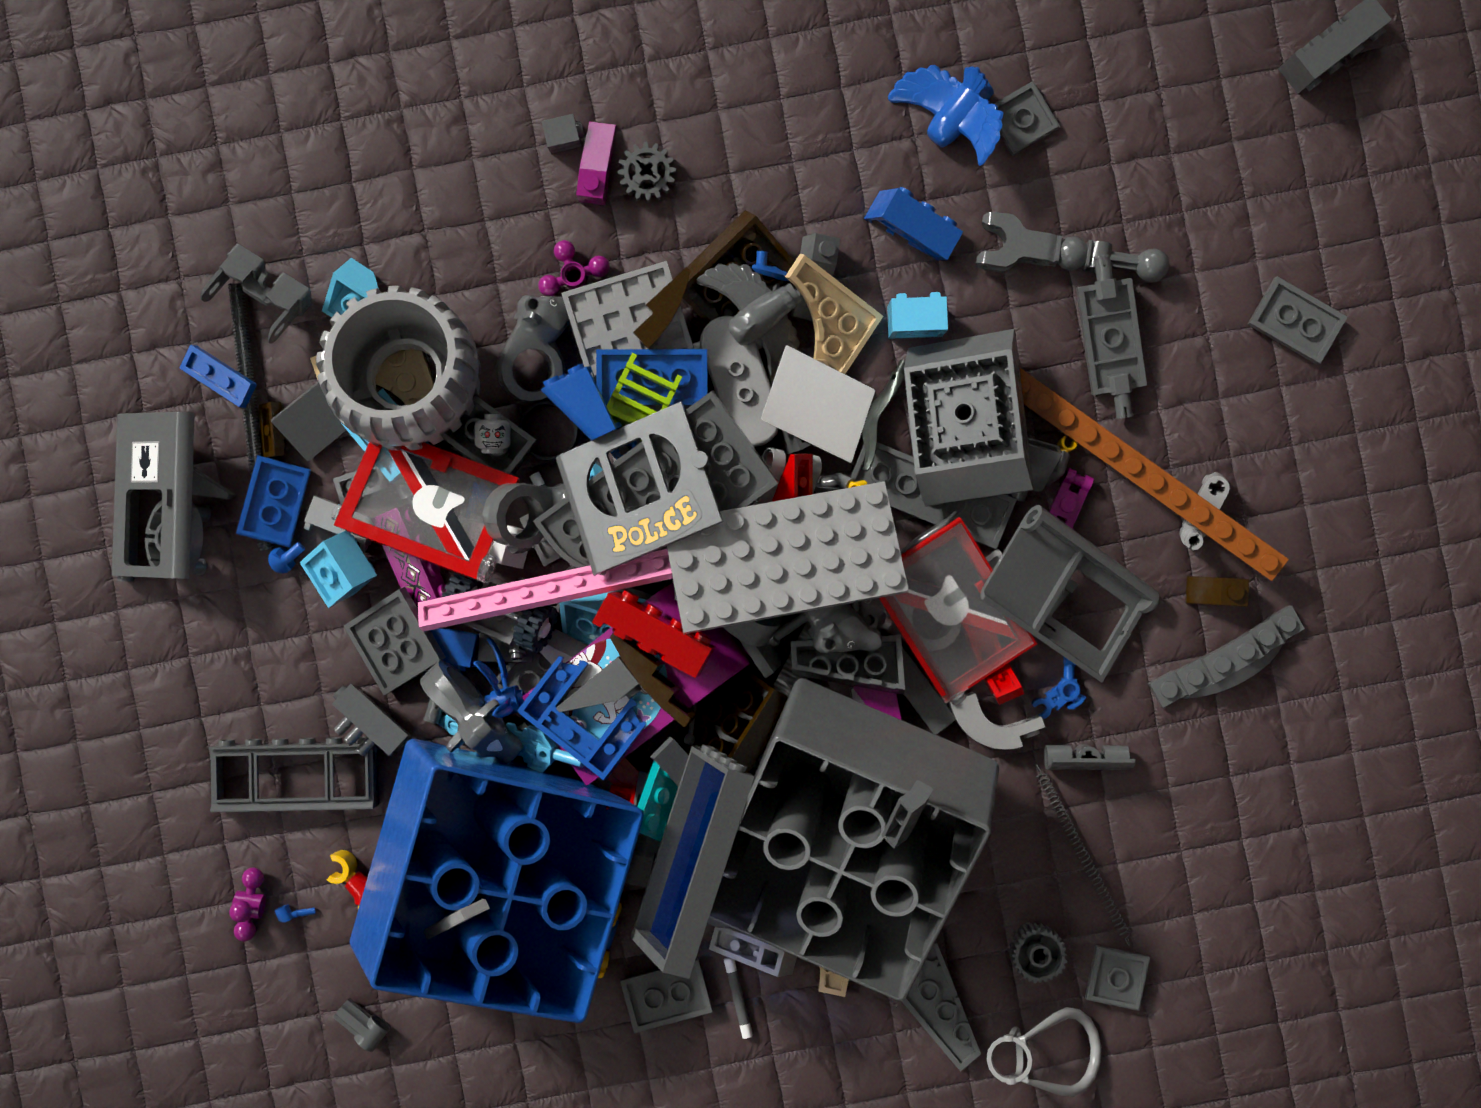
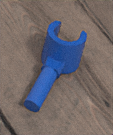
M289 904L277 908L275 913L277 919L284 923L299 916L316 914L315 908H307L292 912Z

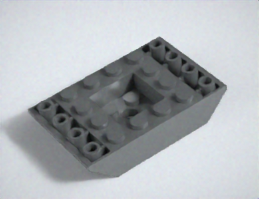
M1015 329L908 348L904 374L915 476L924 505L927 507L1033 491ZM969 406L971 408L970 417L966 420H960L958 418L959 409Z

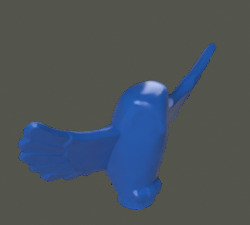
M930 65L928 68H918L916 72L905 73L903 79L895 83L894 89L888 95V100L892 103L919 105L935 115L929 124L927 135L937 146L945 147L951 144L960 134L966 136L976 151L979 166L986 162L988 156L994 152L995 145L1000 140L999 131L1003 125L1001 121L1003 112L998 110L996 104L989 103L994 90L988 83V79L985 78V74L981 73L979 67H966L964 69L963 83L957 81L956 77H951L947 70L941 71L936 65Z

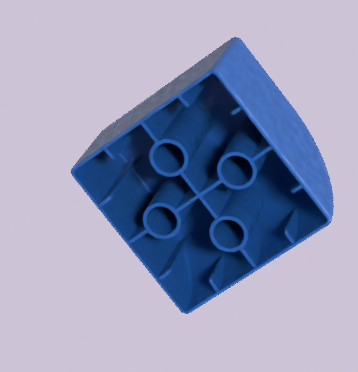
M410 739L407 741L350 937V946L371 987L380 991L573 1023L583 1022L588 1015L643 822V811L636 805L613 793L591 784L586 786L583 781L557 772L545 770L542 773L527 767L525 763L511 761L506 764L495 757H482L476 752L459 748L450 752L445 745ZM486 899L490 909L429 940L426 939L423 933L425 928L466 906Z

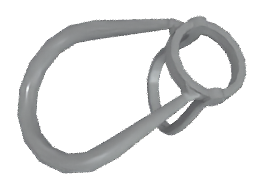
M1065 1007L1051 1014L1023 1036L1021 1035L1020 1028L1017 1026L1013 1027L1009 1034L998 1038L991 1044L987 1052V1064L993 1076L1002 1082H1006V1084L1014 1085L1018 1084V1082H1023L1059 1096L1075 1097L1085 1092L1095 1080L1101 1063L1102 1047L1098 1030L1092 1019L1080 1009ZM1066 1019H1076L1081 1023L1088 1034L1091 1047L1090 1062L1081 1080L1069 1086L1029 1079V1073L1033 1066V1055L1027 1045V1040ZM1001 1042H1016V1073L1009 1077L999 1073L992 1060L993 1051ZM1023 1049H1024V1051L1026 1052L1027 1059H1028L1027 1068L1025 1069L1024 1073H1023Z

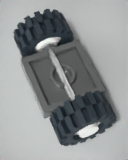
M454 572V577H450L449 585L446 584L445 589L447 590L442 594V597L506 584V582L490 575L485 580L484 576L478 574L476 580ZM546 605L464 624L510 646H514L516 643L518 646L538 653V651L543 650V646L546 647L548 644L547 640L552 638L551 633L555 631L556 627L554 625L558 621V618H556L558 612L555 607Z

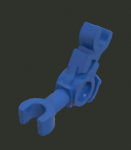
M1064 656V678H1061V681L1055 687L1045 693V698H1035L1031 702L1033 707L1039 704L1045 705V710L1038 714L1042 719L1047 718L1053 708L1057 711L1065 703L1070 702L1067 704V709H1075L1086 699L1085 695L1080 694V685L1077 679L1074 678L1076 664Z

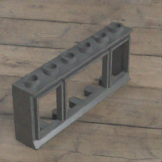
M366 736L360 737L352 746L342 742V737L326 738V742H316V738H299V743H289V738L272 739V743H262V739H246L245 744H235V739L218 740L217 745L209 747L211 754L210 812L374 809L379 805L378 746L375 744L365 755L366 796L335 797L334 754H359L356 748L365 740ZM324 754L325 797L259 798V756ZM223 756H249V798L224 799Z

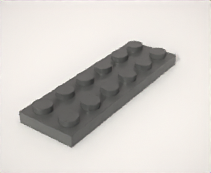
M877 442L873 463L868 471H864L865 448L863 445L850 476L856 481L865 480L867 484L885 481L890 507L934 525L957 510L959 514L955 519L960 517L975 542L992 549H997L1017 499L1008 495H1000L926 507L915 476L914 459L912 456Z

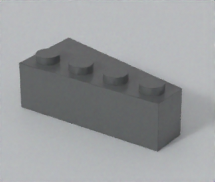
M1364 0L1345 14L1340 21L1337 20L1322 32L1320 36L1317 35L1307 45L1296 51L1278 70L1297 94L1305 88L1310 92L1323 81L1320 76L1326 72L1330 75L1344 65L1341 60L1347 55L1352 59L1365 49L1363 45L1365 41L1370 38L1374 42L1387 31L1384 26L1392 19L1377 0Z

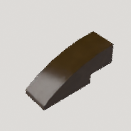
M687 267L646 304V308L652 315L633 334L647 349H650L662 336L680 307L690 275V270Z

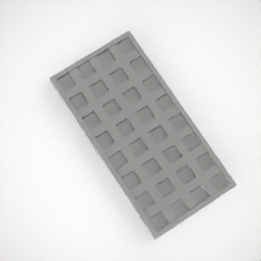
M667 261L561 293L584 367H591V374L596 385V349H647L633 332L652 315L646 308V304L672 281ZM681 306L678 308L665 332L650 349H694ZM663 405L644 406L658 412L661 410ZM684 405L685 410L692 405ZM623 446L619 449V453L624 455L629 451V448Z
M885 481L720 511L724 522L667 546L683 634L892 596L909 591Z

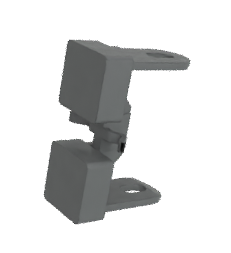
M238 243L227 254V259L207 282L200 295L201 301H210L224 284L232 278L241 282L243 292L266 306L275 305L280 309H284L285 311L270 328L268 343L270 344L280 337L297 315L301 317L311 306V290L284 272L275 280L272 289L268 287L265 283L268 275L265 269V261Z

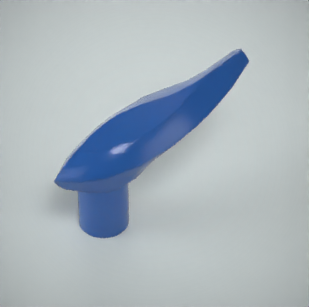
M757 251L756 265L752 266L755 272L770 278L789 281L785 277L788 272L782 271L776 266H767L768 252Z

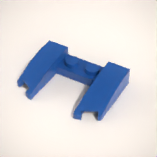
M558 656L517 712L602 780H607L647 723L646 721L640 723L633 709L638 704L633 698L628 701L600 739L564 711L559 712L556 707L563 702L589 663L579 660L578 666L563 663L564 657Z

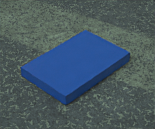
M257 455L236 534L290 548L311 470Z

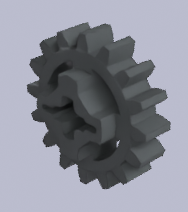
M644 142L642 149H639L634 144L633 153L627 150L624 152L627 160H619L620 166L624 169L618 170V176L625 177L620 181L621 187L629 186L626 193L628 196L636 193V201H640L642 196H645L647 203H650L651 196L654 195L658 200H661L660 192L663 191L669 194L670 191L667 185L675 184V179L670 177V175L677 174L676 168L669 167L674 163L673 157L666 159L668 150L665 148L659 152L657 143L652 148H649L647 142ZM642 156H651V158H644V159H642V158H640V157H642ZM662 164L665 167V175L663 179L661 178L658 172L661 169ZM631 166H633V168L636 171V174L632 177V180L629 177V171ZM642 169L647 171L651 169L653 177L648 174L643 176ZM644 186L654 187L652 189H642Z

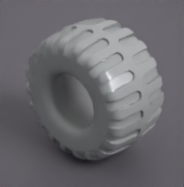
M388 286V292L382 293L378 288L366 291L368 297L360 301L354 297L346 303L348 309L342 315L336 312L330 319L332 328L330 332H323L319 342L323 352H317L316 366L320 372L317 376L318 382L331 410L351 432L376 446L381 444L387 449L397 451L401 449V446H405L409 450H418L423 448L422 443L430 441L433 445L444 440L441 436L449 429L454 433L460 428L462 424L459 419L463 414L468 416L471 414L475 406L472 398L473 396H478L481 383L479 375L481 374V366L471 332L461 318L436 296L430 297L425 291L412 287L407 292L402 286ZM415 349L423 351L432 357L436 364L437 377L432 390L423 399L411 405L398 406L382 399L376 390V376L381 364L387 357L400 350Z

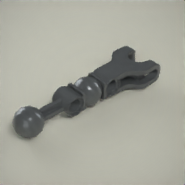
M988 212L982 217L983 228L986 231L998 234L1003 242V247L1000 250L983 251L977 256L976 266L983 270L1003 273L1018 263L1055 267L1058 263L1061 268L1068 271L1082 268L1081 271L1096 274L1093 257L1111 254L1112 268L1136 271L1141 280L1151 283L1164 279L1170 268L1169 258L1163 251L1157 248L1147 249L1139 255L1112 251L1113 245L1108 242L1088 240L1085 243L1083 239L1076 236L1062 239L1060 235L1028 230L1013 214Z

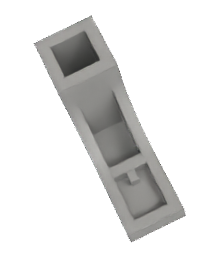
M974 692L947 700L950 711L954 715L959 727L975 741L987 747L995 749L1023 747L1020 739L1021 735L1024 738L1033 737L1040 733L1039 729L1045 727L1043 719L1039 715L1008 725L994 724L984 716Z

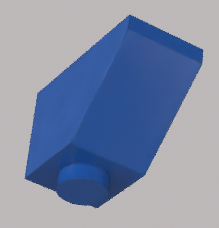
M445 627L430 630L446 656L443 659L444 661L455 666L460 671H466V667L474 666L473 663L476 659L480 634Z

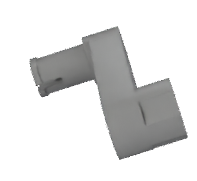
M1214 472L1206 475L1203 478L1198 495L1220 509L1229 493V483L1221 473ZM1220 480L1219 483L1222 486L1221 489L1215 488L1214 491H1212L1210 483L1212 482L1216 484L1217 481ZM1184 519L1179 533L1180 539L1188 548L1191 547V550H1197L1203 545V537L1206 534ZM1197 535L1196 540L1189 541L1190 537Z

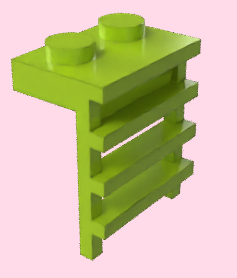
M632 353L607 404L614 423L620 422L622 427L657 412L619 394L622 386L662 404V410L669 406L682 376L677 374L674 383L633 364L637 355ZM629 371L669 389L667 397H663L626 379Z

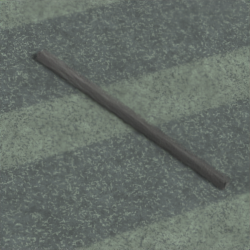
M241 283L227 284L228 292H230L228 295H230L231 319L234 322L232 323L234 325L232 329L235 332L233 338L235 339L234 342H236L234 344L236 345L235 352H237L235 355H237L236 362L239 365L237 367L239 370L237 371L248 379L255 381L251 379L254 378V376H251L254 374L251 371L254 370L250 369L253 368V366H250L253 363L249 362L252 361L249 359L252 358V356H249L252 353H248V351H251L248 349L251 348L248 346L250 343H247V341H250L247 338L250 337L246 336L249 335V333H246L249 331L246 328L249 327L245 326L248 325V323H245L248 320L244 319L247 318L244 316L247 315V313H244L247 310H243V308H246L243 306L246 305V303H243L246 300H242V298H245L242 295L245 294L241 293L243 292L241 290ZM256 393L252 394L246 408H242V412H244L242 414L244 415L243 422H245L243 425H246L244 432L247 435L245 442H247L246 445L248 446L246 448L248 449L247 452H249L247 453L249 455L247 458L249 459L248 462H250L248 463L250 465L248 467L250 469L249 472H251L249 474L251 475L250 478L252 477L257 455L260 456L262 454L260 452L262 449H259L262 447L259 446L261 439H258L261 437L258 434L261 433L258 432L260 429H257L260 427L257 424L260 423L256 422L259 421V419H256L259 417L256 414L259 413L255 412L258 411L255 409L258 406H255L257 403H254V401H257L254 399L257 396H253ZM257 540L260 550H272V547H274L271 545L273 543Z

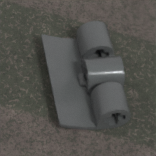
M1087 744L1078 745L1073 750V753L1071 745H1045L1044 764L1047 770H1131L1136 764V759H1130L1127 745H1103L1101 747V754L1097 749ZM1087 751V753L1092 755V758H1081V756L1086 755Z

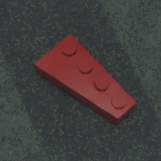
M626 589L623 592L616 591L607 594L592 621L593 624L599 627L602 624H607L613 627L612 631L615 636L623 640H637L636 645L640 649L652 655L660 653L662 661L694 678L701 675L716 646L711 644L712 639L701 632H697L696 635L693 633L683 634L681 620L674 617L672 620L662 616L663 610L650 603L647 606L638 602L639 597Z

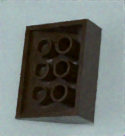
M745 210L687 266L690 270V275L682 302L706 326L710 321L718 317H734L739 312L737 306L727 296L719 293L717 290L697 284L699 276L703 275L707 269L715 268L718 264L727 266L732 263L739 266L746 264L752 269V266L756 265L757 251L768 252L767 266H776L785 272L790 270L795 261L759 218ZM759 274L761 281H764L766 287L771 291L777 283L780 287H785L789 283L793 286V283L790 281L778 280Z
M746 667L698 702L693 731L695 736L694 744L688 745L684 743V737L688 734L689 725L682 727L674 740L688 755L692 746L701 748L702 744L717 748L719 752L727 754V757L746 766V772L749 773L770 741L789 696ZM714 768L711 780L721 786L725 774Z

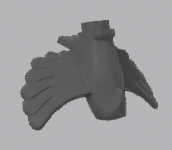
M734 263L728 266L718 264L715 268L707 269L703 275L697 278V284L717 290L719 293L727 296L737 306L739 312L731 319L728 325L730 333L741 346L753 343L758 339L760 340L767 355L768 379L772 387L785 346H790L796 350L800 345V341L796 336L797 330L792 326L787 314L797 304L802 302L801 298L790 283L785 287H780L777 283L771 291L766 287V283L761 281L760 275L757 272H753L751 267L746 264L741 266Z

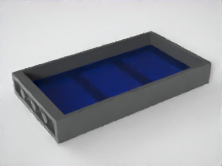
M702 744L701 748L691 747L630 938L662 973L688 979L693 969L754 780V776L746 772V766L727 757V754L719 752L717 748Z

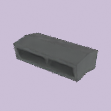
M918 779L911 790L899 798L882 833V837L894 849L908 839L934 790Z

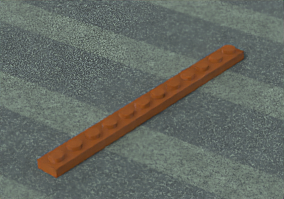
M1020 368L1024 405L1266 578L1273 581L1289 560L1286 556Z

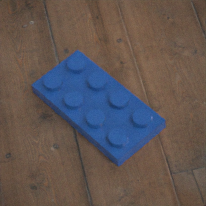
M596 349L597 387L606 405L632 353L637 355L633 364L674 383L677 374L682 376L669 405H674L678 402H682L683 405H693L707 395V349ZM629 371L626 378L663 397H667L670 391ZM622 386L619 394L642 405H662L625 386Z

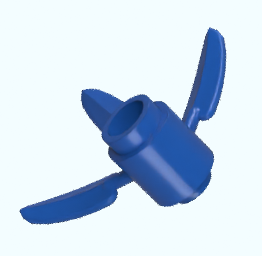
M487 638L500 669L503 688L499 689L497 677L486 664L481 661H475L473 664L487 678L494 689L489 695H485V705L491 700L496 699L500 705L494 710L492 715L496 718H503L518 713L517 710L524 702L522 697L525 695V691L523 689L520 690L517 685L508 687L506 679L508 672L503 656L494 640Z

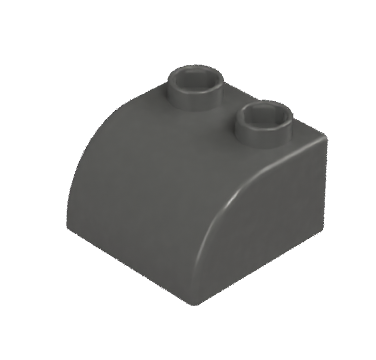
M804 678L798 679L793 685L754 775V780L709 918L898 1001L904 1000L991 834L999 776L998 763L989 757ZM918 779L934 790L908 839L894 849L882 837V833L899 798L908 793Z

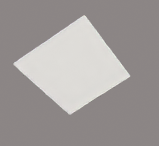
M785 346L761 420L851 463L875 390L790 346Z

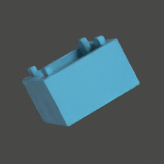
M931 292L930 297L907 298L906 293H898L896 298H891L887 306L888 339L942 337L948 330L947 296L941 297L940 292Z
M347 531L324 540L300 562L328 608L353 596L377 576L373 565L368 562L358 546L354 535Z

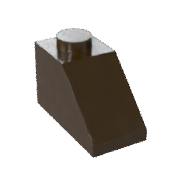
M1187 576L1185 603L1248 607L1249 579Z

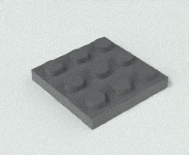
M406 587L395 591L344 625L345 630L383 695L392 692L435 665L438 661L446 658L430 630L423 632L419 628L418 608Z

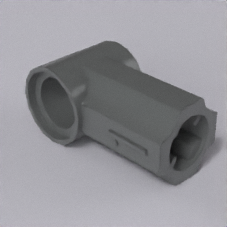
M348 998L333 1016L337 1022L354 1035L357 1044L368 1052H373L390 1031L389 1025L377 1015H370L351 998Z

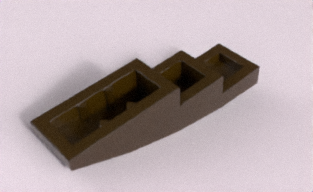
M612 633L610 636L612 643L624 664L641 687L665 712L683 727L689 725L697 713L676 698L681 688L659 672L665 662L656 655L640 649L636 645L637 641L634 639L632 641L623 640Z

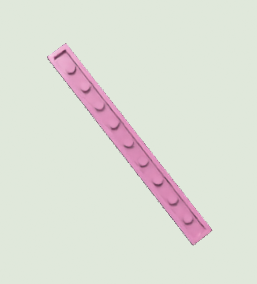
M664 549L648 553L606 571V574L603 576H593L591 567L585 566L418 602L419 628L424 632L672 579L668 551Z

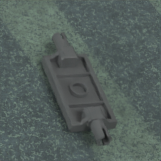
M1111 254L1093 257L1097 281L1094 282L1095 284L1076 287L1091 395L1103 393L1113 395L1116 419H1122L1126 416H1134L1130 392L1134 388L1147 386L1132 278L1121 280L1113 278Z

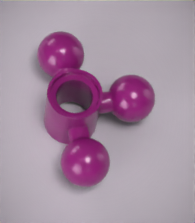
M567 240L559 241L554 247V255L565 264L561 269V276L557 278L552 275L543 276L539 280L538 288L544 296H554L558 293L560 286L566 285L571 290L585 286L588 279L587 276L603 277L607 275L610 270V263L604 256H595L590 260L588 266L582 267L581 264L574 262L572 259L575 255L574 245ZM578 270L581 272V277L577 282H569L567 280L570 271Z
M255 867L244 871L242 883L246 887V891L237 890L229 910L231 919L238 922L234 927V935L236 939L242 942H247L255 936L256 927L251 922V919H260L266 905V895L256 893V888L260 887L264 881V874Z

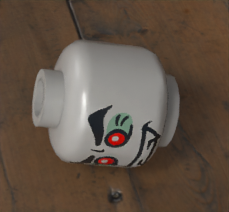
M484 414V419L476 421L474 425L475 446L481 449V453H504V449L508 448L511 443L510 423L507 420H501V414Z

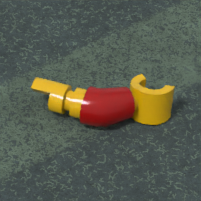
M346 850L337 851L331 854L330 857L332 861L342 865L343 873L335 872L329 876L327 881L334 884L345 882V888L352 895L354 903L358 905L359 909L368 877L360 871L355 873L357 861L352 853Z

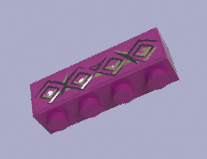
M411 504L398 507L371 519L373 525L378 528L430 546L429 540L423 534L419 525V518L415 514L414 509H412ZM382 545L400 587H406L417 608L418 602L442 598V594L447 589H445L446 584L441 576L439 566Z

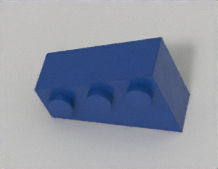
M900 187L879 191L864 219L870 223L872 220L879 221L888 227L886 232L891 235L897 233L908 240L909 245L936 260H948L963 233L962 230L956 227L957 223L947 216L941 217L936 214V209L932 205L915 200L913 198L914 194L906 188Z

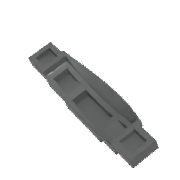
M1288 605L1266 617L1263 622L1236 639L1189 664L1167 672L1149 682L1148 685L1162 708L1178 699L1197 698L1227 690L1261 671L1278 654L1283 643H1285L1284 640L1305 628L1292 605Z

